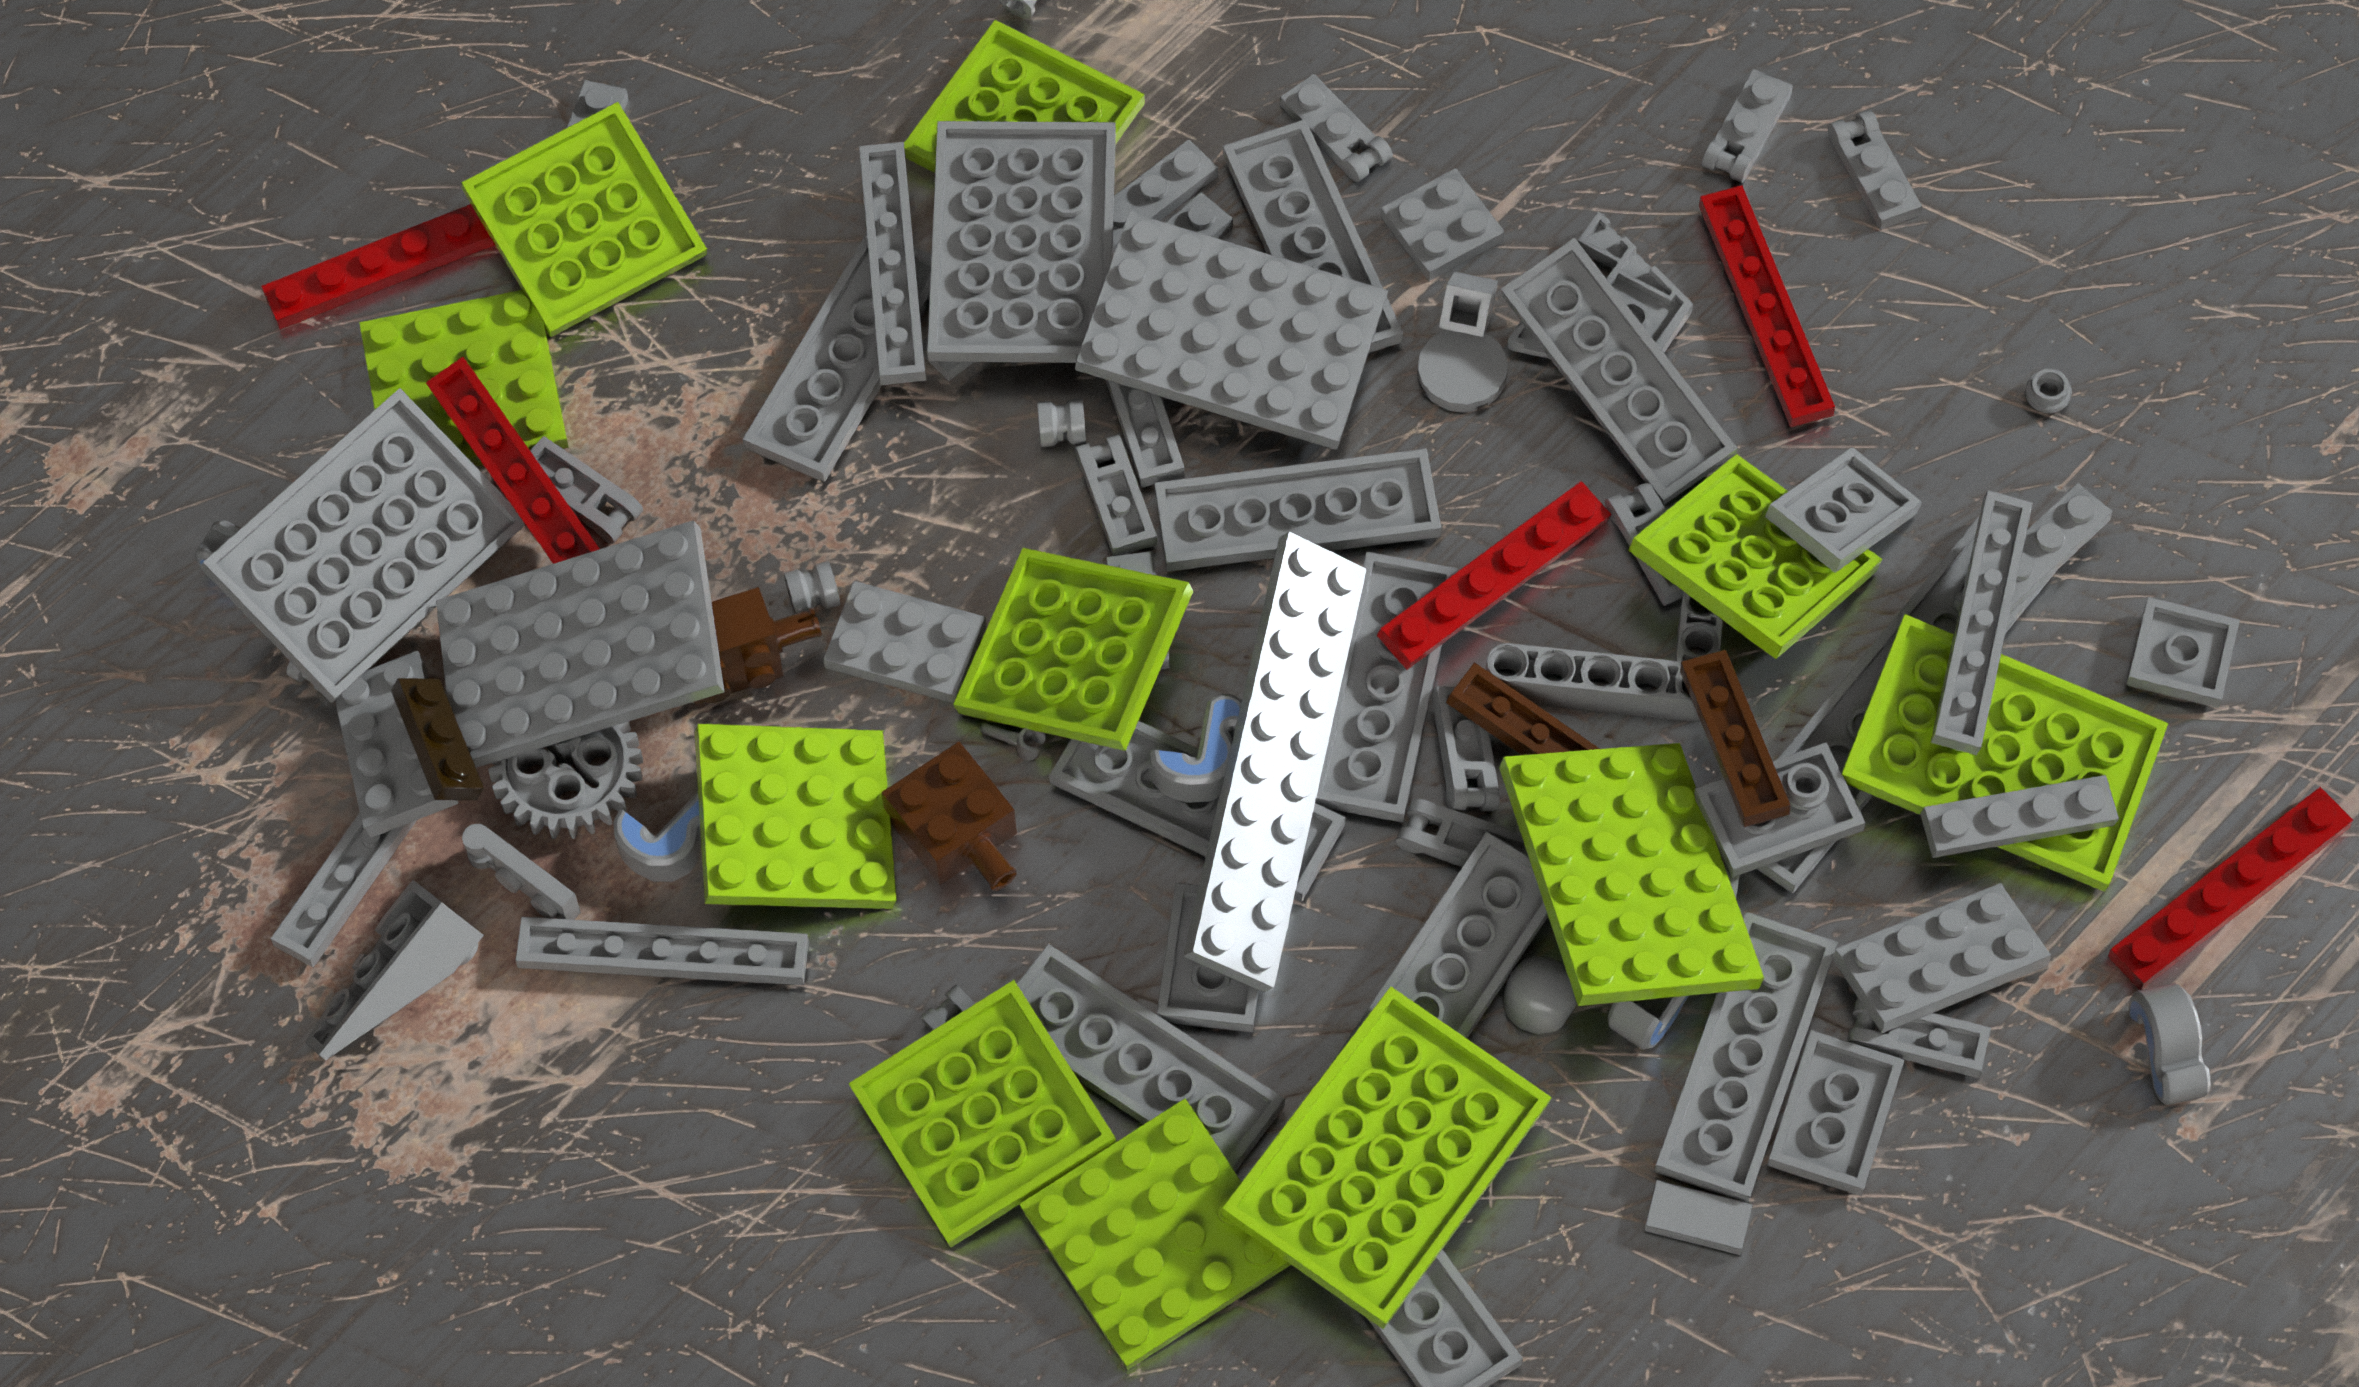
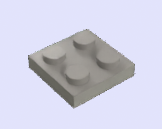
M1457 168L1381 207L1382 220L1428 281L1504 242V230Z
M2148 597L2126 685L2219 708L2240 620Z

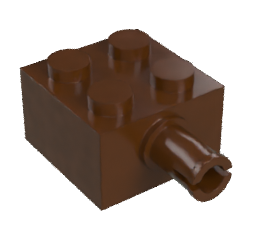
M759 587L713 601L712 609L725 692L694 701V704L720 702L732 693L750 687L753 689L764 688L772 684L775 679L784 677L780 659L783 647L822 636L818 618L815 617L814 608L812 607L807 611L774 621L768 614Z
M960 741L882 792L884 809L890 816L891 825L939 885L971 864H974L990 884V888L993 891L1006 887L1016 877L1015 868L1011 867L997 849L998 846L1017 834L1015 810Z

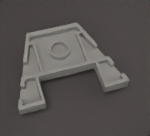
M1597 212L1577 241L1589 257L1613 269L1607 280L1665 353L1691 315L1693 303L1656 266L1650 267L1636 253V246L1626 236L1621 238L1610 227L1611 221L1604 214ZM1520 321L1508 338L1507 348L1515 352L1549 358L1522 321Z

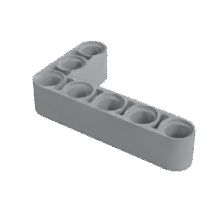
M1684 592L1679 615L1675 661L1504 643L1494 647L1489 652L1486 670L1539 706L1688 722L1700 721L1690 695L1684 692L1687 690V687L1680 673L1681 662L1719 652L1723 620L1712 612L1702 614L1693 610L1692 608L1704 606ZM1698 647L1704 649L1707 653L1697 655L1688 649ZM1501 669H1511L1515 671L1517 674L1513 676H1503L1500 675L1497 671ZM1547 674H1557L1564 679L1550 681L1544 676ZM1604 679L1610 684L1607 686H1597L1590 681ZM1640 684H1650L1657 689L1647 692L1637 686Z

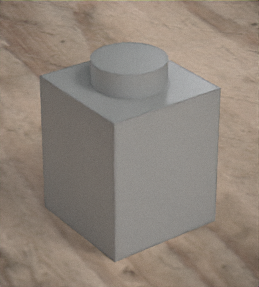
M1454 272L1447 283L1439 328L1483 337L1491 322L1498 281Z

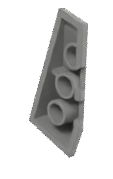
M412 880L385 913L374 930L381 937L372 952L368 955L359 954L352 966L355 970L353 983L349 989L344 988L333 996L307 1038L306 1043L325 1060L329 1059L449 977L459 966L469 962L478 949V942L484 935Z

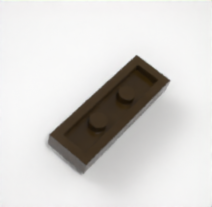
M398 678L391 689V693L434 799L477 800L484 790V786L440 679Z

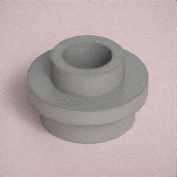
M2050 368L2040 370L2032 375L2025 389L2028 403L2036 410L2044 413H2055L2064 409L2068 405L2072 394V388L2066 376L2062 372ZM2049 390L2053 392L2055 396H2047L2041 393V391Z
M1801 763L1789 768L1781 781L1790 805L1799 810L1815 809L1821 806L1828 796L1829 781L1827 776L1819 767L1810 763ZM1806 784L1812 788L1813 792L1802 793L1796 789V786Z

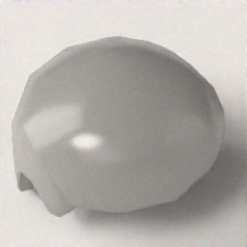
M1533 956L1519 963L1508 977L1502 998L1506 1016L1519 1029L1534 1034L1554 1032L1561 1029L1577 1002L1565 965L1547 956Z

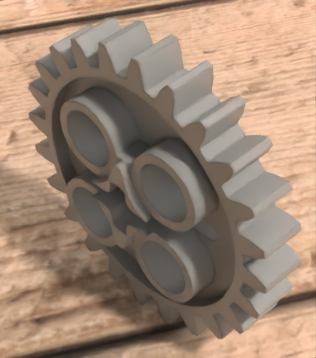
M628 721L546 746L548 748L547 751L539 748L493 762L492 764L496 766L489 768L488 771L491 781L495 782L492 786L496 799H502L501 805L505 814L514 812L515 822L519 827L530 820V826L535 835L545 825L549 827L552 839L557 838L561 828H567L570 837L576 839L578 826L582 825L592 835L595 833V820L601 819L609 826L613 824L609 812L611 809L627 811L622 796L634 798L637 796L635 784L632 782L643 779L641 768L637 766L643 763L641 749L637 748L640 745L637 733L630 732L631 727ZM595 758H609L603 765H590V762ZM573 764L575 765L576 771H574V768L571 767ZM530 766H542V769L537 773H523ZM586 780V781H588L589 783H591V784H593V785H595V786H598V787H597V788H591V787H590L589 785H587L584 781ZM564 792H579L573 799H559L560 795Z

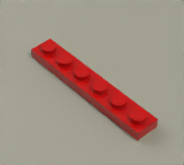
M1743 186L1700 196L1699 208L1790 428L1834 416V402Z
M469 204L261 287L276 323L281 330L495 246L472 205Z
M461 357L426 382L553 564L600 549L464 357Z
M1580 481L1381 627L1377 637L1406 670L1410 669L1607 523L1612 514L1588 487Z
M2319 787L2112 947L2108 958L2139 990H2143L2350 829L2354 820Z

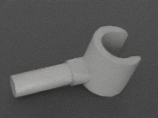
M985 722L980 730L981 734L1016 746V752L1019 757L1027 761L1035 759L1038 756L1039 750L1027 746L1024 741L1033 740L1042 744L1046 738L1043 732L1023 728L1018 733Z

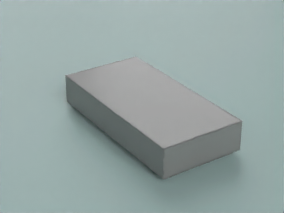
M1657 1180L1644 1231L1741 1255L1753 1204Z

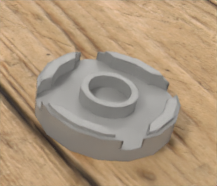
M1446 329L1430 338L1421 350L1417 377L1422 388L1426 391V396L1432 403L1448 411L1466 413L1477 410L1478 406H1482L1487 402L1489 405L1497 400L1506 385L1508 361L1503 347L1493 336L1485 333L1483 337Z

